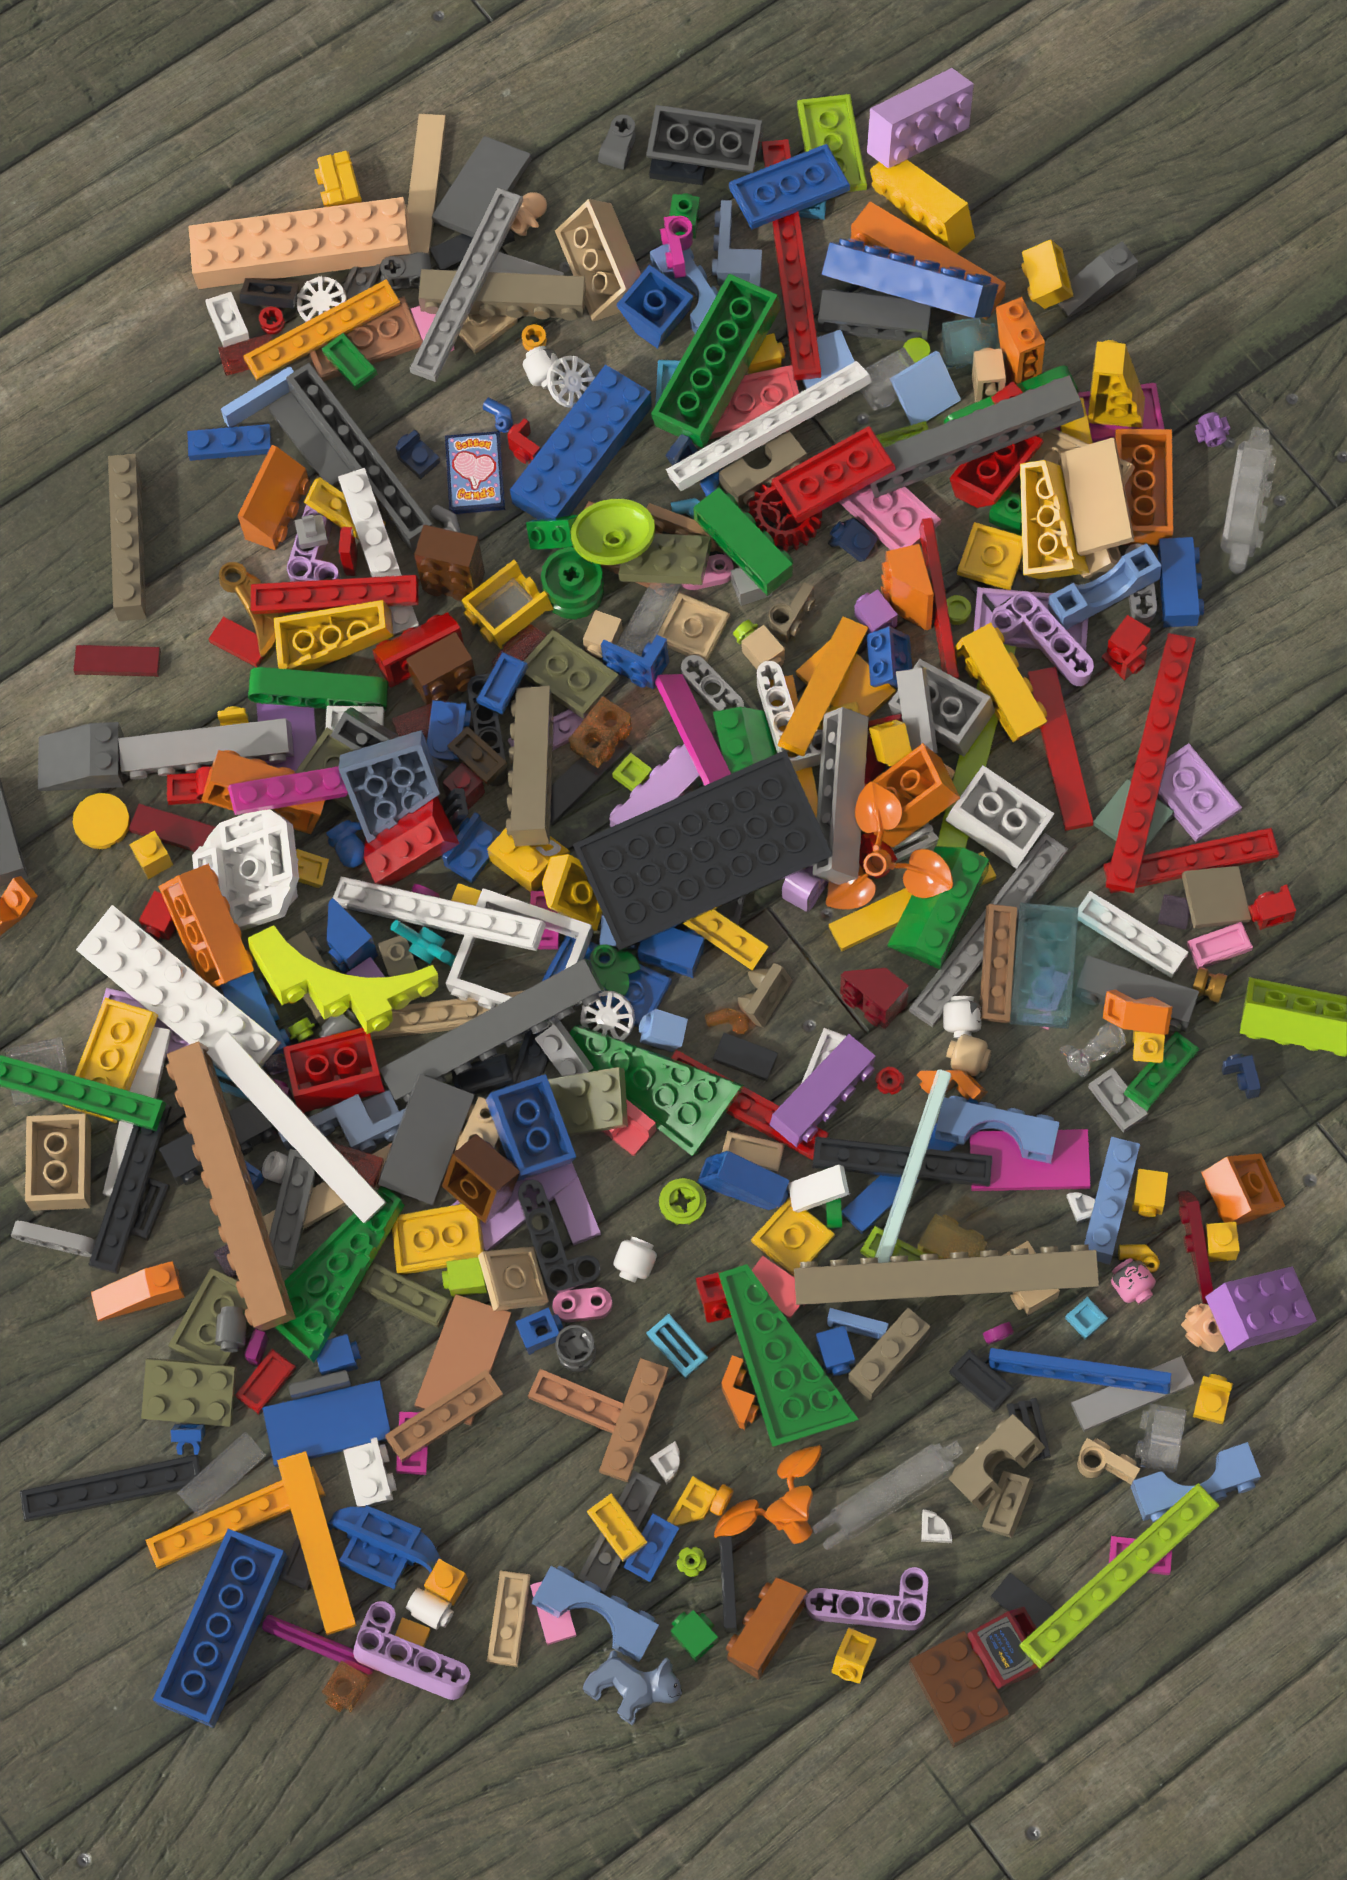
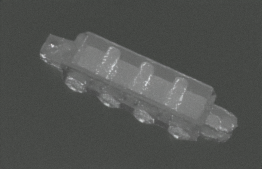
M1252 428L1249 440L1238 445L1220 546L1225 553L1231 554L1229 568L1235 574L1242 573L1245 570L1248 557H1253L1255 547L1261 548L1264 531H1258L1260 522L1265 523L1268 506H1263L1264 497L1269 498L1272 481H1267L1268 472H1274L1276 456H1271L1273 445H1269V429Z
M957 1440L944 1448L940 1444L935 1446L933 1444L929 1445L831 1509L830 1515L812 1527L815 1534L821 1533L832 1524H837L840 1531L825 1540L823 1543L825 1549L832 1548L844 1539L849 1541L946 1478L949 1475V1471L954 1468L951 1461L963 1454V1449Z

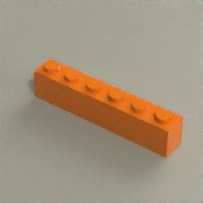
M872 202L867 204L851 225V238L864 241V246L874 247V245L889 248V254L891 252L897 254L899 252L908 253L915 256L914 261L933 260L940 263L939 268H950V266L966 270L965 275H975L977 273L991 277L992 283L999 284L992 312L1005 297V282Z

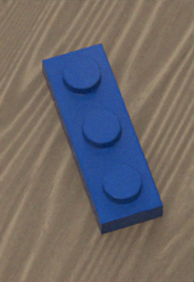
M270 424L187 431L190 461L268 454L272 445Z

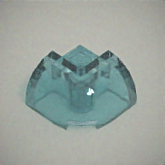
M980 318L942 323L943 362L946 368L960 369L972 364L973 368L974 351H979L983 348L996 349L997 330L995 323H981Z

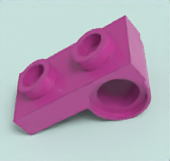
M684 216L664 217L665 228L660 229L662 244H668L669 252L665 253L668 269L673 268L675 278L685 277V261L682 251L689 249L693 243L692 223ZM685 232L684 235H676L675 233Z

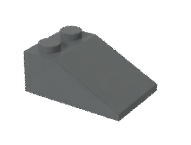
M119 722L89 723L40 736L38 790L56 791L124 787V773L121 772L118 738H124V734Z

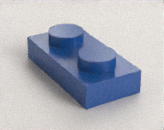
M652 1514L642 1532L648 1544L630 1556L624 1568L651 1582L680 1528Z

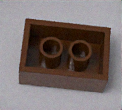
M423 525L414 554L422 590L433 596L443 594L462 602L464 597L482 584L485 574L479 538L473 535Z
M965 1631L910 1659L909 1666L953 1748L1008 1719L1009 1712L993 1682L988 1677L980 1658L972 1649L971 1642Z

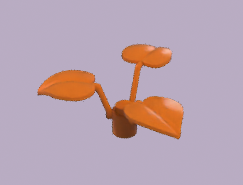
M871 781L863 788L855 807V818L860 829L865 833H872L878 830L873 852L867 855L864 860L865 872L859 865L858 879L840 885L828 881L826 905L828 907L854 909L869 903L875 895L876 884L868 876H879L888 869H907L903 875V883L908 892L916 897H933L953 887L951 870L938 853L929 849H918L910 855L909 864L892 863L889 853L880 849L884 835L883 829L891 830L895 828L902 818L903 809L898 797L877 782Z
M821 1445L797 1450L780 1463L777 1474L781 1479L787 1478L790 1490L784 1497H780L779 1500L772 1503L767 1511L758 1508L759 1502L755 1499L737 1503L720 1518L714 1531V1537L739 1534L747 1530L755 1522L757 1516H763L773 1523L778 1531L784 1530L793 1544H799L808 1539L813 1532L807 1522L813 1491L809 1486L795 1488L794 1479L795 1477L805 1476L814 1468L822 1452Z

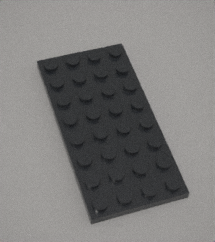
M786 750L573 844L619 951L833 856Z

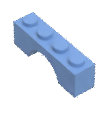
M668 244L661 245L650 251L651 266L677 285L692 291L697 297V306L690 314L691 329L696 334L718 291L714 286L710 287L707 283V275L701 265L697 266L693 261L694 255L690 248L682 251L686 276L675 278L673 268L668 269L665 253L669 252Z
M1146 543L1122 556L1119 562L1101 577L1086 584L1077 585L1072 583L1051 594L1048 601V611L1067 630L1159 580L1162 565Z
M950 1096V1098L944 1097L936 1126L935 1139L964 1145L969 1137L980 1130L989 1128L999 1129L1015 1139L1020 1148L1022 1158L1051 1164L1059 1122L1054 1121V1118L1048 1115L1039 1114L1034 1117L1025 1115V1112L1019 1109L1009 1108L1006 1111L997 1109L991 1103L979 1102V1104L967 1102L963 1097Z
M1111 1137L1084 1243V1245L1089 1244V1250H1096L1098 1262L1106 1264L1111 1263L1140 1147L1139 1143Z
M1248 1442L1220 1451L1216 1457L1215 1472L1208 1480L1200 1484L1216 1502L1225 1499L1228 1492L1237 1490L1238 1493H1244L1256 1487L1255 1483H1258L1261 1476ZM1160 1471L1133 1480L1131 1489L1143 1521L1151 1519L1152 1522H1156L1195 1485L1185 1486L1177 1484Z
M550 1566L531 1604L557 1618L575 1608H588L597 1611L607 1620L611 1627L613 1635L612 1648L640 1662L659 1624L654 1622L655 1618L645 1611L639 1610L637 1613L627 1607L628 1603L617 1596L607 1597L600 1593L601 1588L592 1582L585 1581L582 1583L573 1578L574 1573L562 1566H558L557 1569Z

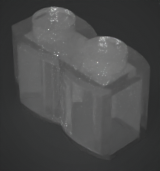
M1150 1403L1148 1411H1142L1139 1428L1145 1429L1144 1439L1137 1440L1135 1457L1140 1458L1139 1467L1170 1473L1176 1472L1186 1410Z

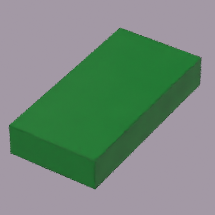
M344 333L322 348L323 354L355 390L378 375L374 366Z

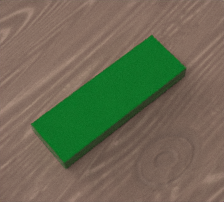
M1176 1031L1164 1044L1163 1061L1161 1063L1149 1062L1126 1088L1124 1095L1148 1111L1195 1057L1200 1048Z

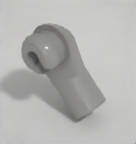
M435 505L432 508L431 517L442 522L444 529L461 533L455 513L440 505Z

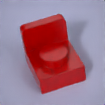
M718 1273L695 1278L704 1307L706 1322L711 1323L730 1318V1310Z

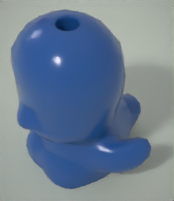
M350 820L338 824L326 832L329 837L328 844L331 847H335V851L343 866L355 868L365 862V845L355 834L356 831L362 830L360 822H351Z

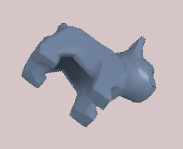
M614 1650L609 1654L607 1661L601 1664L597 1670L590 1673L583 1686L584 1692L597 1702L601 1698L603 1689L615 1686L623 1697L617 1713L621 1719L631 1726L636 1721L635 1716L638 1711L650 1706L653 1702L674 1703L679 1700L683 1691L678 1678L672 1672L673 1665L667 1657L655 1670L642 1672L617 1657V1652Z

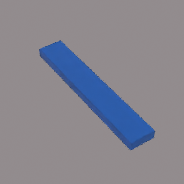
M972 1098L967 1100V1102L979 1104L976 1100ZM936 1123L927 1149L952 1151L959 1144L935 1139ZM880 1175L842 1210V1215L863 1234L892 1207L901 1177Z
M990 1348L989 1365L992 1370L1170 1394L1172 1373Z

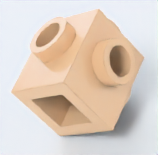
M1200 1303L1189 1309L1185 1315V1321L1181 1324L1187 1331L1186 1338L1196 1347L1201 1346L1204 1350L1217 1352L1225 1341L1209 1305Z

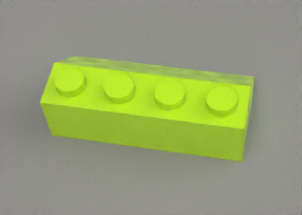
M1249 977L1241 1018L1240 1034H1245L1252 1039L1265 1038L1274 1040L1282 1045H1300L1312 1051H1330L1338 1056L1346 1057L1347 996Z

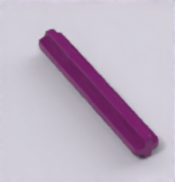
M267 1615L263 1622L262 1629L265 1632L364 1673L372 1674L374 1669L357 1662L353 1654L354 1649L272 1615Z

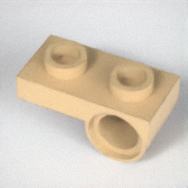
M1087 1438L1081 1447L1077 1462L1078 1470L1083 1476L1095 1478L1105 1469L1129 1484L1136 1480L1140 1468L1136 1466L1137 1462L1124 1454H1121L1119 1457L1109 1451L1110 1446L1095 1438L1092 1441ZM1088 1455H1094L1099 1459L1100 1465L1096 1468H1090L1084 1463V1458Z

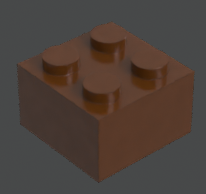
M456 632L406 659L411 682L428 708L432 706L433 700L446 702L449 696L454 693L468 690L469 680L476 676L472 657Z
M476 1134L453 1153L442 1187L486 1224L509 1204L520 1171L510 1160H506L489 1142L484 1141Z

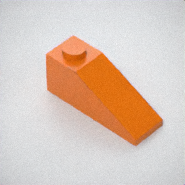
M173 1261L145 1268L91 1292L98 1321L185 1298L179 1272Z

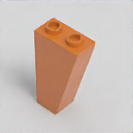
M1020 297L997 306L1000 349H1002L1007 385L1011 382L1017 385L1042 374L1045 341L1023 298Z

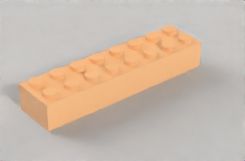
M403 197L189 226L192 274L198 289L242 284L245 278L271 280L346 270L357 266L358 268L376 266L381 264L382 260L386 257L412 254L408 212Z

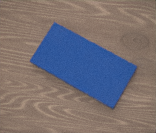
M825 144L729 182V189L750 228L755 229L850 191V184L829 146Z
M565 936L542 981L566 968L576 942L575 938ZM590 941L584 959L590 961L591 952L598 946L597 944ZM602 956L599 961L601 963H608L610 958ZM639 964L640 970L633 974H628L629 990L626 996H624L633 1007L635 1014L634 1026L639 1028L640 1021L644 1015L659 1008L672 983L671 978ZM600 996L604 1007L606 1006L608 996ZM612 997L611 1006L615 1007L620 1000ZM596 1002L590 1005L596 1009H599ZM625 1005L618 1010L620 1014L628 1013ZM629 1018L620 1019L629 1023Z
M380 1380L262 1407L275 1467H278L277 1460L305 1451L308 1454V1458L312 1459L371 1443V1439L376 1437L379 1443L387 1441L385 1435L391 1431Z

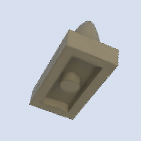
M773 963L770 969L760 968L749 971V979L757 990L755 993H748L738 997L740 1009L748 1015L755 1025L762 1028L766 1025L793 981L784 967Z

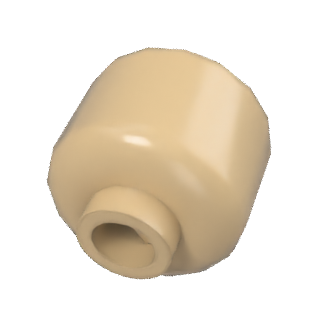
M963 1034L958 1038L957 1042L951 1040L946 1057L951 1058L950 1065L953 1070H962L971 1076H977L980 1071H986L992 1050L988 1049L986 1041Z

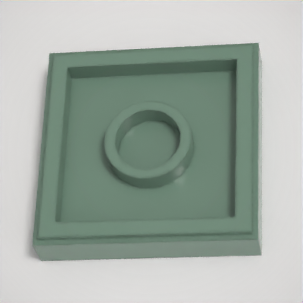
M1128 779L1093 821V826L1115 841L1117 840L1131 781ZM1158 800L1145 850L1174 813L1173 810Z

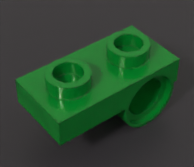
M578 515L526 522L530 550L573 547L571 528Z

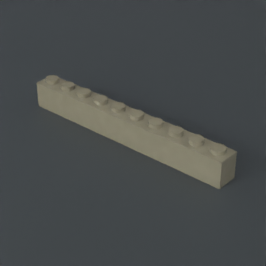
M1089 1244L1071 1245V1251L1059 1252V1247L1054 1246L1040 1247L1041 1253L1029 1254L1028 1248L1010 1249L1011 1255L999 1256L998 1250L980 1251V1257L968 1258V1252L950 1253V1259L939 1260L938 1254L920 1255V1261H908V1256H891L890 1263H878V1257L860 1258V1264L848 1265V1259L830 1260V1266L818 1267V1261L800 1262V1268H794L796 1305L1099 1286L1096 1250H1089Z

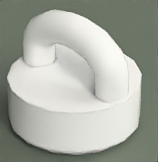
M277 1151L271 1152L263 1163V1177L273 1182L282 1183L288 1156Z

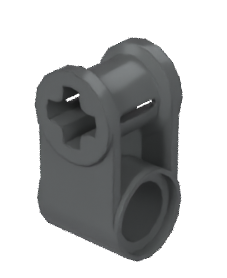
M622 114L612 120L606 139L600 148L598 163L621 170L626 169L636 140L635 122L630 116Z
M416 252L408 255L386 257L382 260L380 266L382 273L381 282L387 279L393 291L419 288L421 269L432 270L429 254Z

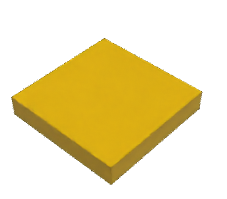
M974 522L957 570V575L1011 590L1023 556L1022 536Z
M789 1197L756 1233L751 1242L794 1277V1268H800V1262L813 1261L835 1237V1233L809 1211L805 1210L799 1213L793 1211L791 1198Z

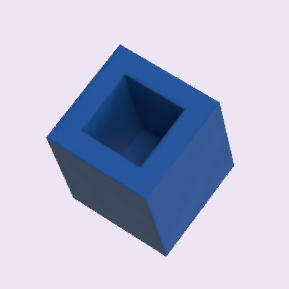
M841 1326L816 1333V1342L826 1374L833 1373L834 1376H839L850 1372V1368L855 1367V1357L846 1327Z
M348 1334L327 1340L317 1357L322 1376L344 1370L349 1372L358 1369L356 1360L361 1359L357 1342H351Z

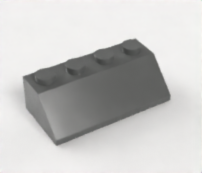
M656 105L646 157L753 173L760 155L764 133L762 120Z

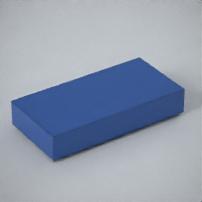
M502 652L477 698V703L503 714L524 676L528 664Z

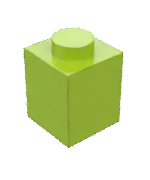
M479 1257L446 1261L447 1271H442L444 1289L450 1290L452 1297H455V1294L468 1296L487 1293V1286Z

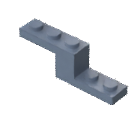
M721 200L720 211H715V227H719V235H714L713 250L718 251V259H713L712 275H717L718 286H722L728 274H732L761 287L762 250L731 249L732 201Z
M357 1094L309 1117V1119L325 1136L334 1132L335 1127L340 1125L354 1155L358 1153L367 1154L373 1151L377 1144L385 1140L393 1141L405 1109L373 1124ZM278 1132L286 1150H296L288 1142V1140L280 1132Z

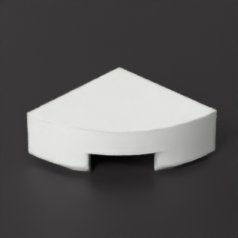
M1079 1192L1067 1194V1199L1077 1224L1090 1220L1095 1199Z
M676 1442L671 1443L650 1457L651 1462L666 1485L675 1477L680 1466V1452Z
M923 1509L921 1542L952 1543V1534L946 1522L935 1512Z

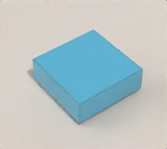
M1088 1296L1065 1316V1319L1085 1340L1108 1320L1107 1316Z

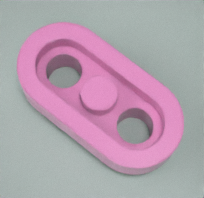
M723 554L709 556L703 584L681 585L688 590H698L725 584L731 580V570H734L733 562L728 556ZM718 564H722L724 568L718 570L715 568V566Z
M600 1287L568 1290L555 1296L552 1307L554 1314H558L562 1322L602 1319L610 1313L612 1299L608 1291ZM596 1297L603 1300L599 1306H594L591 1303ZM565 1301L573 1303L570 1309L562 1308V1304Z

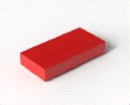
M342 527L340 531L339 555L346 576H356L358 549L352 527Z
M224 616L209 637L211 644L255 667H258L264 658L260 657L256 633Z
M271 1349L236 1393L235 1397L260 1415L263 1411L262 1407H266L296 1370V1366L274 1349Z

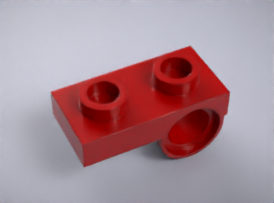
M211 767L198 768L196 773L167 774L168 804L206 803L201 801Z

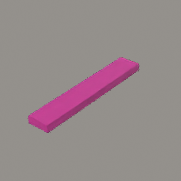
M683 674L657 675L655 684L704 786L730 775L731 772Z

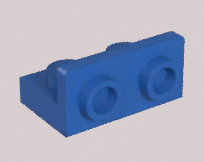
M888 626L867 635L870 685L873 687H879L888 683L898 688L896 672L912 669L910 636Z
M432 701L427 745L433 757L459 762V759L448 749L447 745L463 731V727H469L471 711L466 710L467 703L461 702V704Z
M476 812L471 818L467 817L460 825V833L457 835L459 845L442 855L445 867L472 884L490 861L487 848L501 834L483 822L481 816Z

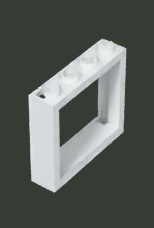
M484 888L476 904L478 907L542 920L546 924V929L575 938L576 942L566 968L584 959L593 936L591 924ZM464 935L446 981L451 995L457 996L460 1000L467 1001V998L477 1000L478 1005L486 1009H492L512 998L511 996L460 979L476 937ZM555 1017L547 1023L548 1025L552 1026L553 1024L558 1022L559 1019L558 1017Z

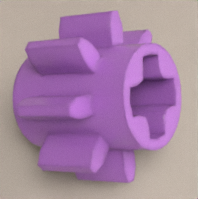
M1211 412L1198 419L1199 424L1195 425L1196 430L1194 432L1199 443L1205 441L1208 447H1215L1227 440L1226 435H1229L1228 430L1231 429L1227 417L1220 419L1218 413Z

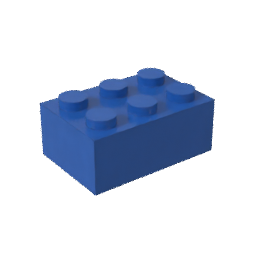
M546 1074L491 1092L486 1098L506 1157L520 1171L517 1182L571 1164L576 1158Z

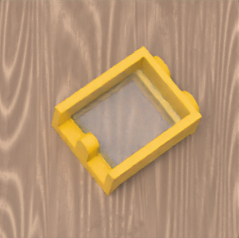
M512 560L462 599L466 609L463 612L466 619L473 626L477 623L481 628L479 631L489 644L494 642L500 649L503 648L502 645L545 611L554 610L548 595L544 591L542 593L538 591L531 577L525 578L515 560Z

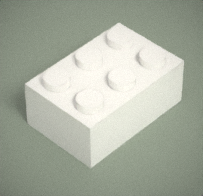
M982 765L950 811L946 821L1017 869L1048 825L1054 813Z

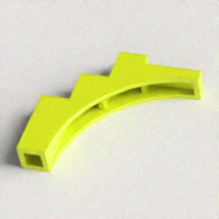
M274 925L248 937L249 952L281 1005L288 1002H296L308 993L324 1020L331 1016H340L348 1008H351L366 1034L384 1030L393 1022L392 1010L402 1009L410 1001L420 996H429L438 988V973L433 965L409 974L393 977L365 978L342 974L324 968L309 960L287 943Z

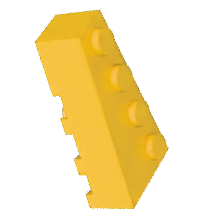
M906 159L888 169L878 162L870 169L874 190L886 197L927 236L955 253L961 251L975 239L968 203Z
M1114 340L1097 341L1089 397L1088 423L1143 428L1145 396L1126 344L1118 343Z
M1047 460L1020 464L1023 575L1040 580L1089 573L1085 555L1080 556L1077 551L1061 465Z
M383 600L274 618L279 669L312 671L394 637L391 609Z
M990 622L961 638L954 647L957 657L964 656L967 665L965 670L971 678L979 679L981 682L979 683L980 691L991 697L992 702L996 705L994 707L995 716L1012 742H1015L1041 728L1047 722L1045 718L1047 717V712L1040 701L1036 702L1031 693L1033 688L1030 681L1026 677L1022 678L1018 671L1019 663L1012 652L1008 653L1003 644L1005 642L1003 634L999 628H994Z

